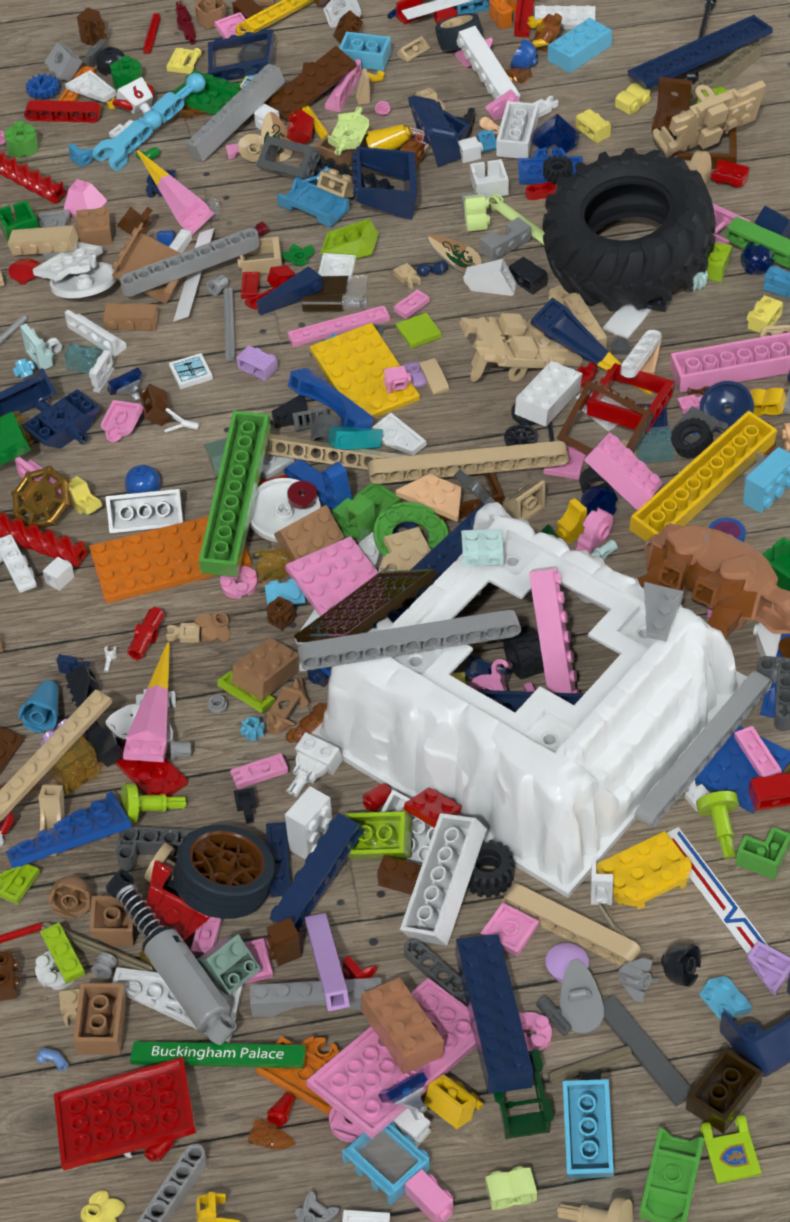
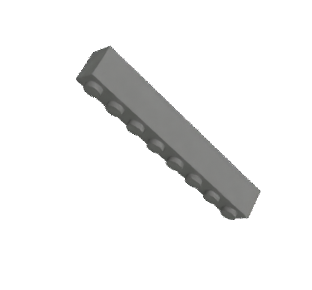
M267 64L186 142L192 158L203 162L285 83L279 67Z

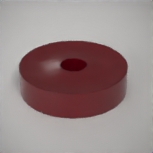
M297 481L288 488V502L297 509L310 508L317 500V490L310 482Z

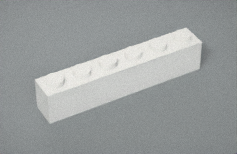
M476 26L459 31L458 47L463 50L466 59H469L473 70L478 73L480 81L485 84L488 93L492 95L494 100L510 89L520 99L519 92Z

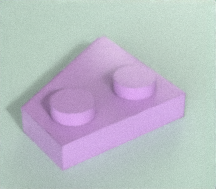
M757 941L747 956V962L770 992L776 996L789 976L790 957Z

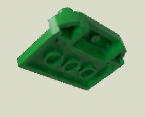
M193 70L191 74L199 73L204 77L205 87L201 92H191L184 98V105L215 115L240 91V84L214 77L211 74L201 73L199 70ZM184 82L182 85H180L178 88L172 91V93H178L183 87L186 86V82Z

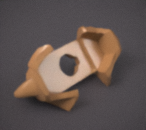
M302 678L294 679L291 686H284L275 703L265 713V728L269 733L277 735L282 730L294 726L295 723L287 720V717L297 702L300 700L301 708L306 707L310 703L303 688ZM282 701H288L290 705L287 708H283V710L280 709L279 704Z

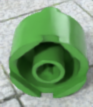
M16 121L14 125L4 131L6 147L10 156L21 158V156L26 155L27 158L38 151L36 130L32 125L23 123V121Z

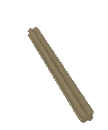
M45 922L41 927V930H44L54 924ZM63 928L71 946L98 956L101 952L108 953L117 959V965L126 969L154 972V966Z

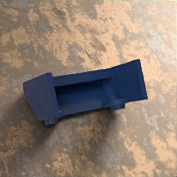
M415 95L408 97L416 128L423 130L427 136L437 167L439 168L462 158L456 140L459 138L456 130H452L442 113L440 102H436L435 99Z
M43 368L33 377L0 392V417L10 412L17 416L35 407L36 403L40 402L41 399L45 400L48 404L50 403L49 399L56 392Z
M789 973V979H788V985H787V993H788L789 995H790V973ZM726 1011L722 1013L720 1033L742 1059L763 1071L762 1077H767L790 1063V1017L764 1032L755 1023H746L738 1027Z

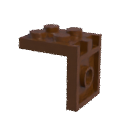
M659 78L658 103L652 132L656 128L661 131V127L665 126L668 132L673 134L669 129L671 123L669 121H671L673 116L680 114L681 111L690 109L692 80ZM671 92H676L678 95L674 96Z

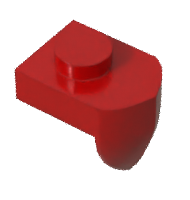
M350 956L342 960V973L347 980L372 978L377 970V966H370L361 970Z

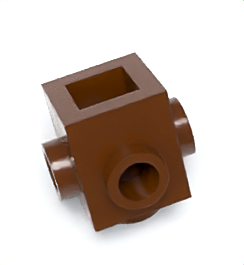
M278 596L266 607L268 623L281 631L295 620L293 604L289 600H284Z

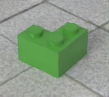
M359 494L353 500L345 499L332 510L333 518L337 525L360 541L374 530V502L362 494Z
M772 827L765 842L745 835L737 850L736 865L775 880L790 850V833Z

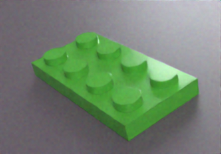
M370 483L352 497L353 500L359 494H362L374 502L375 522L382 511L391 508V505L401 503L400 497H397L383 485ZM338 526L345 538L351 536L353 540L356 539L352 534Z

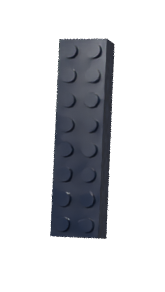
M499 934L456 939L455 957L487 1093L532 1088L533 1067Z

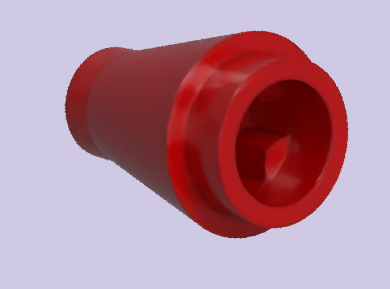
M284 1093L268 1110L267 1120L273 1126L282 1127L283 1124L288 1122L293 1103L295 1102L293 1095Z

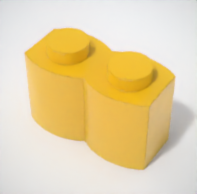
M752 389L749 391L754 401L753 414L756 416L782 414L786 402L784 389Z

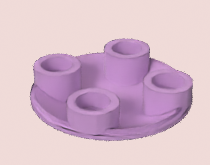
M561 943L551 948L547 953L546 967L550 974L558 982L562 983L566 968L572 960H579L588 969L589 958L580 946L573 943Z

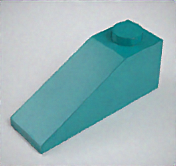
M330 426L328 444L334 449L349 450L381 447L383 429Z

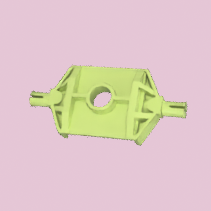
M359 106L356 107L355 112L338 114V122L331 136L328 135V143L336 147L334 153L338 156L341 155L343 150L356 149V146L359 147L369 128V119L361 115L363 109Z

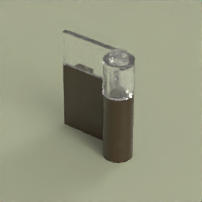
M368 275L321 276L323 289L314 295L302 296L303 312L364 311L365 307H368V297L366 295L369 277Z

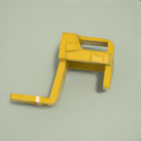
M209 1192L198 1196L196 1201V1222L241 1221L216 1218V1205L226 1202V1194ZM200 1204H204L205 1209L200 1210Z

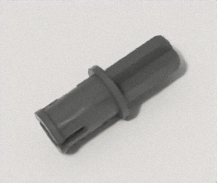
M547 996L537 1001L536 1006L548 1018L549 1023H552L560 1034L567 1035L572 1027L561 1015L562 1011L556 1009Z

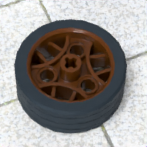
M225 824L203 826L190 832L183 839L179 847L173 873L174 887L180 898L199 913L220 919H236L248 916L263 905L270 888L275 863L267 845L249 831Z

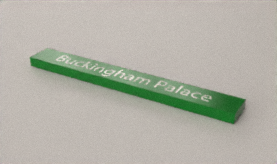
M134 1041L130 1063L131 1065H156L183 1057L185 1066L304 1069L307 1048L306 1045L227 1043L218 1045L216 1043Z

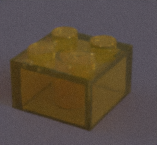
M83 735L51 767L54 780L58 785H63V791L66 794L77 790L80 786L101 774L95 749Z

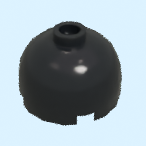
M116 47L104 48L97 56V70L105 76L111 74L110 65L120 60L125 54Z
M687 942L675 943L662 956L661 965L663 966V971L672 983L690 987L697 980L698 974H695L697 967L701 968V952L698 946H694L695 944Z

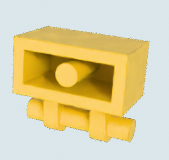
M444 1074L429 1083L424 1101L427 1107L456 1129L472 1120L475 1108L480 1111L484 1106V1103L479 1100L478 1095L474 1092L470 1093L461 1082L454 1081Z

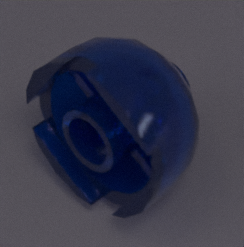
M749 242L744 247L740 256L745 272L750 275L767 273L770 266H773L775 260L772 259L774 257L773 253L761 244L755 246L753 245L755 242Z
M596 485L585 490L580 503L587 508V516L591 511L597 512V508L613 516L617 509L615 505L616 501L618 502L616 493L608 487Z

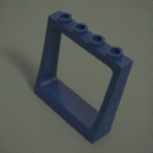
M260 29L256 33L246 32L241 36L231 35L226 39L216 38L215 41L208 42V74L220 79L230 80L258 74L267 64L272 65L275 40L273 29ZM267 40L265 56L263 58L216 67V50Z

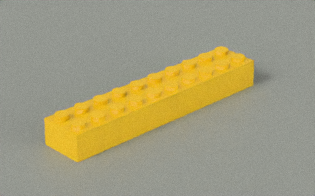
M748 410L631 516L629 530L646 542L652 536L659 534L670 523L685 526L757 460V453L764 454L775 444L777 429Z

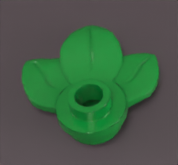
M292 244L289 251L281 252V256L284 260L290 261L296 266H303L308 262V258L314 254V248L312 245H308L302 249L296 244Z

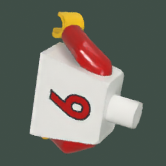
M140 77L119 88L116 99L113 97L111 101H106L109 109L120 107L130 111L132 114L140 111L145 114V112L151 110L150 106L154 98V89L152 85L147 84Z

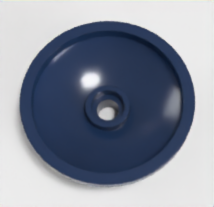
M721 381L709 387L703 394L700 401V410L719 421L726 422L728 428H730L748 410L752 413L754 412V401L749 390L742 384L735 381ZM730 408L731 412L726 413L725 410Z

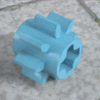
M24 358L14 363L16 367L13 369L16 377L20 376L21 379H25L33 375L32 370H34L35 366L32 360L28 362Z
M249 716V718L241 722L240 732L241 735H245L246 740L257 741L260 736H264L265 724L264 722L260 723L259 717Z

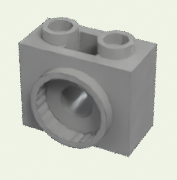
M56 42L45 60V63L49 66L48 69L55 73L59 80H67L69 82L83 62L68 46Z

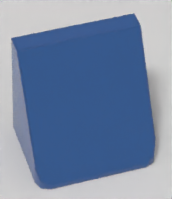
M174 230L159 231L157 233V241L166 246H170L175 239Z

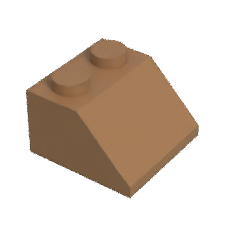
M92 896L89 934L111 946H133V920L129 918V914L124 911V907L120 905V902L112 896Z

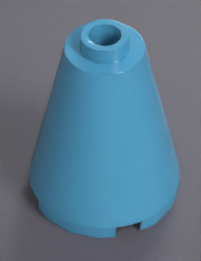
M50 680L42 681L21 705L18 718L19 720L21 718L24 722L23 726L33 732L44 733L45 730H53L58 721L59 688L55 682Z

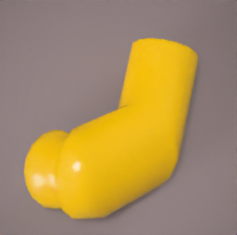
M378 70L376 75L367 72L370 82L384 80V71Z

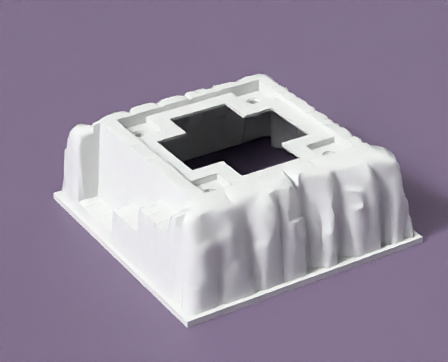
M498 502L488 503L477 511L473 530L501 529L503 565L463 566L462 553L434 584L394 623L386 617L376 624V628H372L368 632L453 619L477 594L481 595V589L488 582L522 600L531 590L529 577L531 570L557 566V572L560 571L562 579L559 585L576 593L581 601L593 603L608 612L588 633V637L619 653L620 656L575 705L539 687L516 713L450 675L473 651V648L468 645L332 666L331 675L328 680L327 709L324 712V717L308 734L339 748L343 761L380 784L385 783L391 790H395L410 799L428 787L452 799L455 803L462 806L461 813L457 816L476 818L487 829L483 839L485 842L494 840L496 844L497 842L502 843V847L507 846L509 852L513 854L514 866L569 898L591 872L592 860H596V864L599 863L636 820L634 815L638 806L747 679V676L736 671L731 646L725 640L722 632L709 626L692 610L683 608L680 604L667 642L647 637L645 593L637 578L613 571L604 563L602 558L592 556L588 550L571 551L561 538L542 532L535 534L527 520L512 518Z

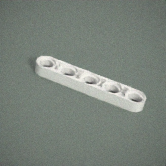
M646 331L623 361L620 371L622 376L632 378L637 375L660 344L661 333L659 331Z

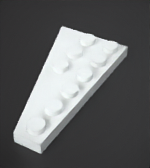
M116 968L112 983H124L128 998L197 1029L159 973ZM243 985L231 995H227L216 986L231 1008L230 1017L236 1021ZM232 1034L224 1043L230 1044Z

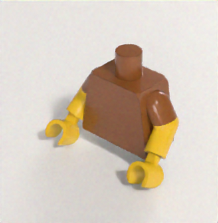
M555 13L554 16L547 14L545 18H539V20H536L534 16L528 18L530 22H527L530 28L534 29L537 27L532 43L536 48L544 52L548 50V45L554 41L559 33L562 16L558 13Z

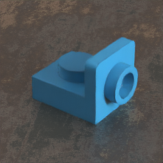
M483 130L477 134L476 138L483 146L482 153L496 150V139L493 130Z
M74 143L68 145L70 159L79 168L93 162L92 150L90 148L82 151Z

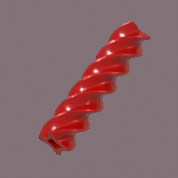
M4 151L0 152V174L3 177L12 180L29 191L35 192L54 204H58L60 199L67 194L68 191L63 188L62 181L54 183L51 175L42 177L39 169L30 171L27 163L19 165L16 157L7 158Z
M0 512V538L12 535L16 544L29 550H35L42 555L51 556L54 559L59 557L64 561L67 560L74 567H80L83 558L88 554L84 541L72 543L68 535L56 537L51 529L41 532L35 523L25 526L21 518L9 520L5 512Z

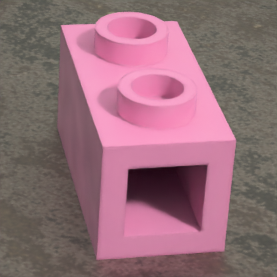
M421 1169L404 1183L405 1194L432 1222H445L453 1214V1197L446 1189L442 1190L438 1186V1182L431 1174L427 1175Z

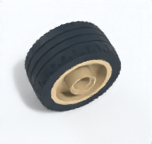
M466 13L439 22L435 26V31L440 48L445 51L461 49L457 45L459 31L476 26L483 37L479 16L475 13Z

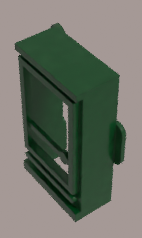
M538 1049L528 1051L533 1067V1082L537 1099L513 1103L507 1102L505 1104L503 1092L493 1093L495 1102L499 1104L505 1139L550 1133V1122L554 1119L551 1101L545 1098L540 1077L543 1063ZM538 1103L540 1112L507 1117L506 1108L511 1109L514 1106Z

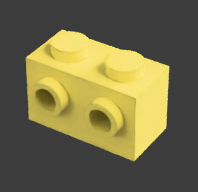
M764 295L760 301H757L754 310L750 311L747 315L748 329L760 333L763 328L774 326L782 315L783 302Z

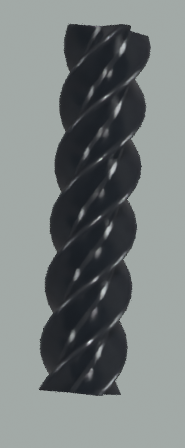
M320 155L314 176H317L327 166L329 169L338 170L341 175H350L353 179L354 173L349 169L347 163L337 165L333 158L323 160ZM361 171L362 187L393 190L394 186H390L387 178L377 180L373 173L364 175Z

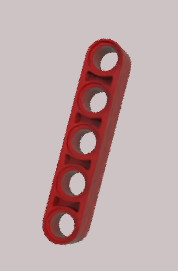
M30 100L27 102L24 117L29 121L95 123L99 120L102 107L97 102Z

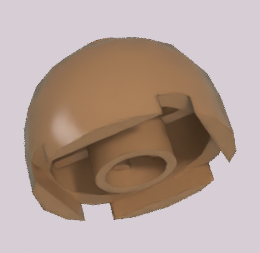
M77 876L62 877L52 886L48 903L54 908L53 911L63 918L72 919L76 918V915H84L91 904L90 887L83 879Z

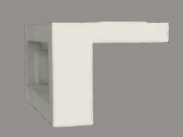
M592 860L591 905H604L605 903L612 905L613 874H596V860Z

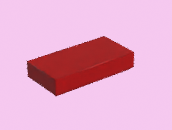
M243 272L241 299H249L259 294L260 272Z

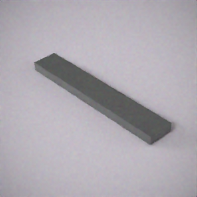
M612 995L603 1001L605 1009L603 1020L622 1043L631 1048L632 1055L675 1107L685 1102L692 1088L615 996Z

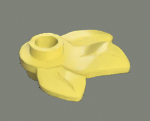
M98 1191L89 1198L88 1205L82 1208L80 1217L83 1222H117L115 1218L123 1213L126 1205L118 1199H109L107 1191Z

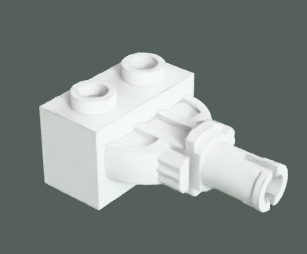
M305 732L295 747L297 756L293 774L296 777L286 791L290 795L298 797L306 784H313L316 778L326 773L333 775L343 760L339 748Z

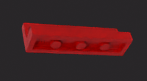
M517 0L514 37H530L531 28L527 22H530L528 18L533 16L535 0Z

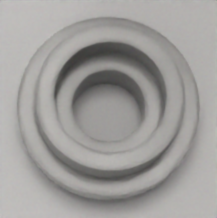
M221 695L212 696L208 701L209 711L216 714L224 712L227 709V700Z

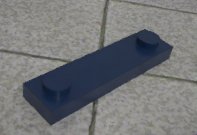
M286 822L266 824L267 847L272 853L275 863L274 874L270 884V897L282 896L285 889L291 886Z

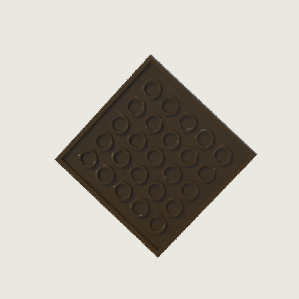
M434 569L380 571L295 634L294 637L297 642H311L365 633L373 628L372 624L376 621L385 619L388 616V612L400 608L404 600L416 596L420 588L429 586L437 574Z

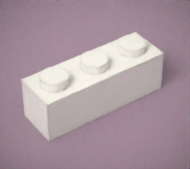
M181 229L169 247L183 253L192 240L191 231Z

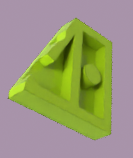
M25 864L24 866L2 872L0 874V898L18 905L39 876V869Z

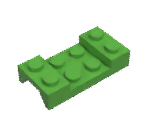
M659 1128L640 1207V1219L652 1222H687L704 1146L703 1137L689 1141L672 1137L664 1128Z

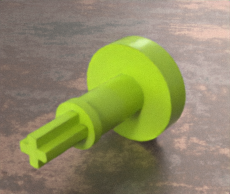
M124 783L122 786L121 807L131 824L137 823L139 812H166V809H179L186 806L185 796L166 797V794L138 795L135 783Z
M719 791L700 797L696 801L698 814L701 816H712L716 833L715 838L717 841H720L723 858L730 859L736 857L732 842L734 832L731 828L728 813L739 806L737 794L732 791Z

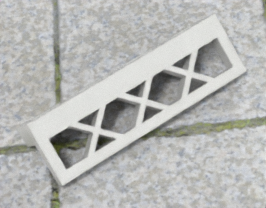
M70 310L64 312L69 329L99 348L111 351L112 356H117L127 348L126 342L81 314L76 315Z

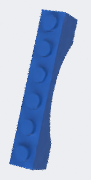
M302 368L291 371L288 387L299 395L317 400L331 408L341 418L343 427H372L374 419L372 415L310 369Z

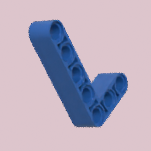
M297 459L283 469L284 474H287L288 478L307 481L313 484L317 490L319 501L327 505L331 510L347 498L352 500L346 470L338 461L324 469L321 473L301 459Z

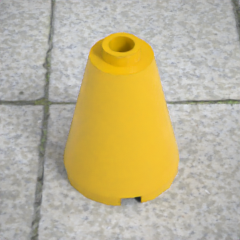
M405 124L366 132V135H368L366 141L369 148L397 150L411 139L412 131Z

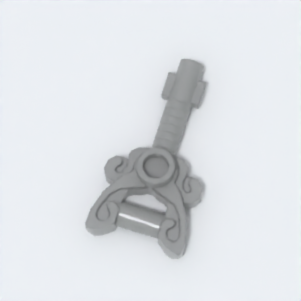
M310 1191L304 1201L303 1208L296 1209L295 1216L297 1222H333L339 1216L340 1210L335 1207L327 1209L316 1201L314 1192ZM311 1209L319 1215H321L322 1217H315L312 1213H310Z

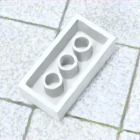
M507 101L496 140V156L504 158H529L538 123L539 104Z
M551 361L516 397L515 414L546 427L580 391L582 373Z

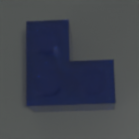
M557 113L534 130L532 142L540 149L549 148L555 144L559 148L562 147L566 154L577 146L580 133Z

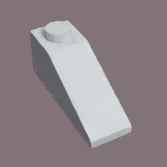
M760 622L755 624L753 635H756V645L760 656L776 657L782 634H773Z

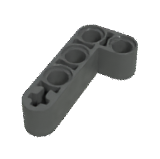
M763 656L758 660L757 672L771 678L773 683H776L774 726L780 731H787L790 729V658Z
M131 827L119 833L116 848L118 865L122 870H132L137 865L139 854L156 855L165 843L175 848L173 856H177L183 839L194 830Z

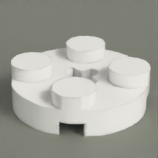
M49 951L36 959L35 973L42 986L52 987L53 990H60L70 986L75 981L73 980L65 984L60 972L52 971L56 964Z

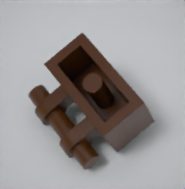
M87 7L77 16L81 42L94 46L100 39H106L107 41V35L104 31L105 23L100 16V11Z

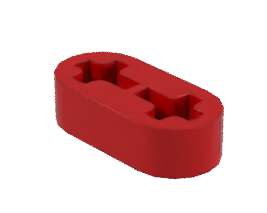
M551 182L531 184L526 187V198L529 200L546 199L547 195L556 193V185Z

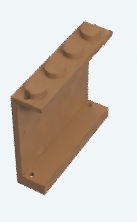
M141 222L138 228H134L131 234L132 239L128 238L124 246L126 249L122 248L120 251L119 261L117 259L114 261L112 277L120 280V277L126 273L180 254V252L141 233L143 226ZM181 278L149 289L143 293L166 304Z

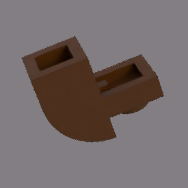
M130 207L117 226L126 233L132 234L134 228H138L142 222L141 233L144 234L151 225V217L149 215L153 210L147 207L141 215Z

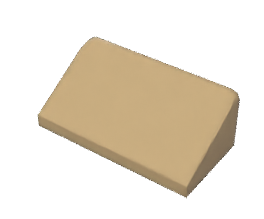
M421 36L400 48L397 56L409 62L430 50L431 47Z

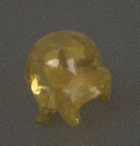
M264 548L254 553L255 556L262 557L256 565L258 582L260 584L264 580H280L288 574L285 565L290 563L291 560L285 550L281 548Z

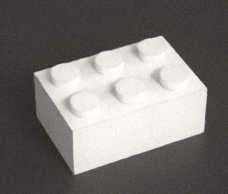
M311 786L285 814L289 850L305 860L308 854L314 851L318 839L326 833L328 825L332 820L330 797Z

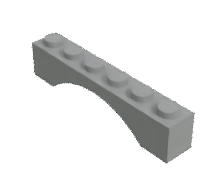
M381 978L345 980L350 1005L348 1008L361 1011V993L382 985ZM320 981L250 985L252 1018L272 1017L290 1009L303 1006L326 1005Z

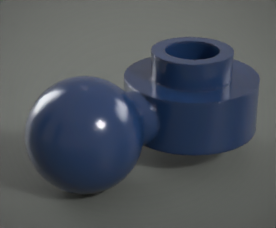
M445 260L432 263L431 265L422 263L417 267V273L422 277L428 276L430 272L439 275L448 268Z

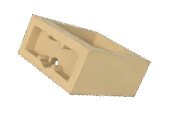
M279 237L259 238L258 249L237 257L241 258L237 259L238 269H242V275L243 272L269 273L270 267L282 266ZM274 253V258L245 261L246 255Z

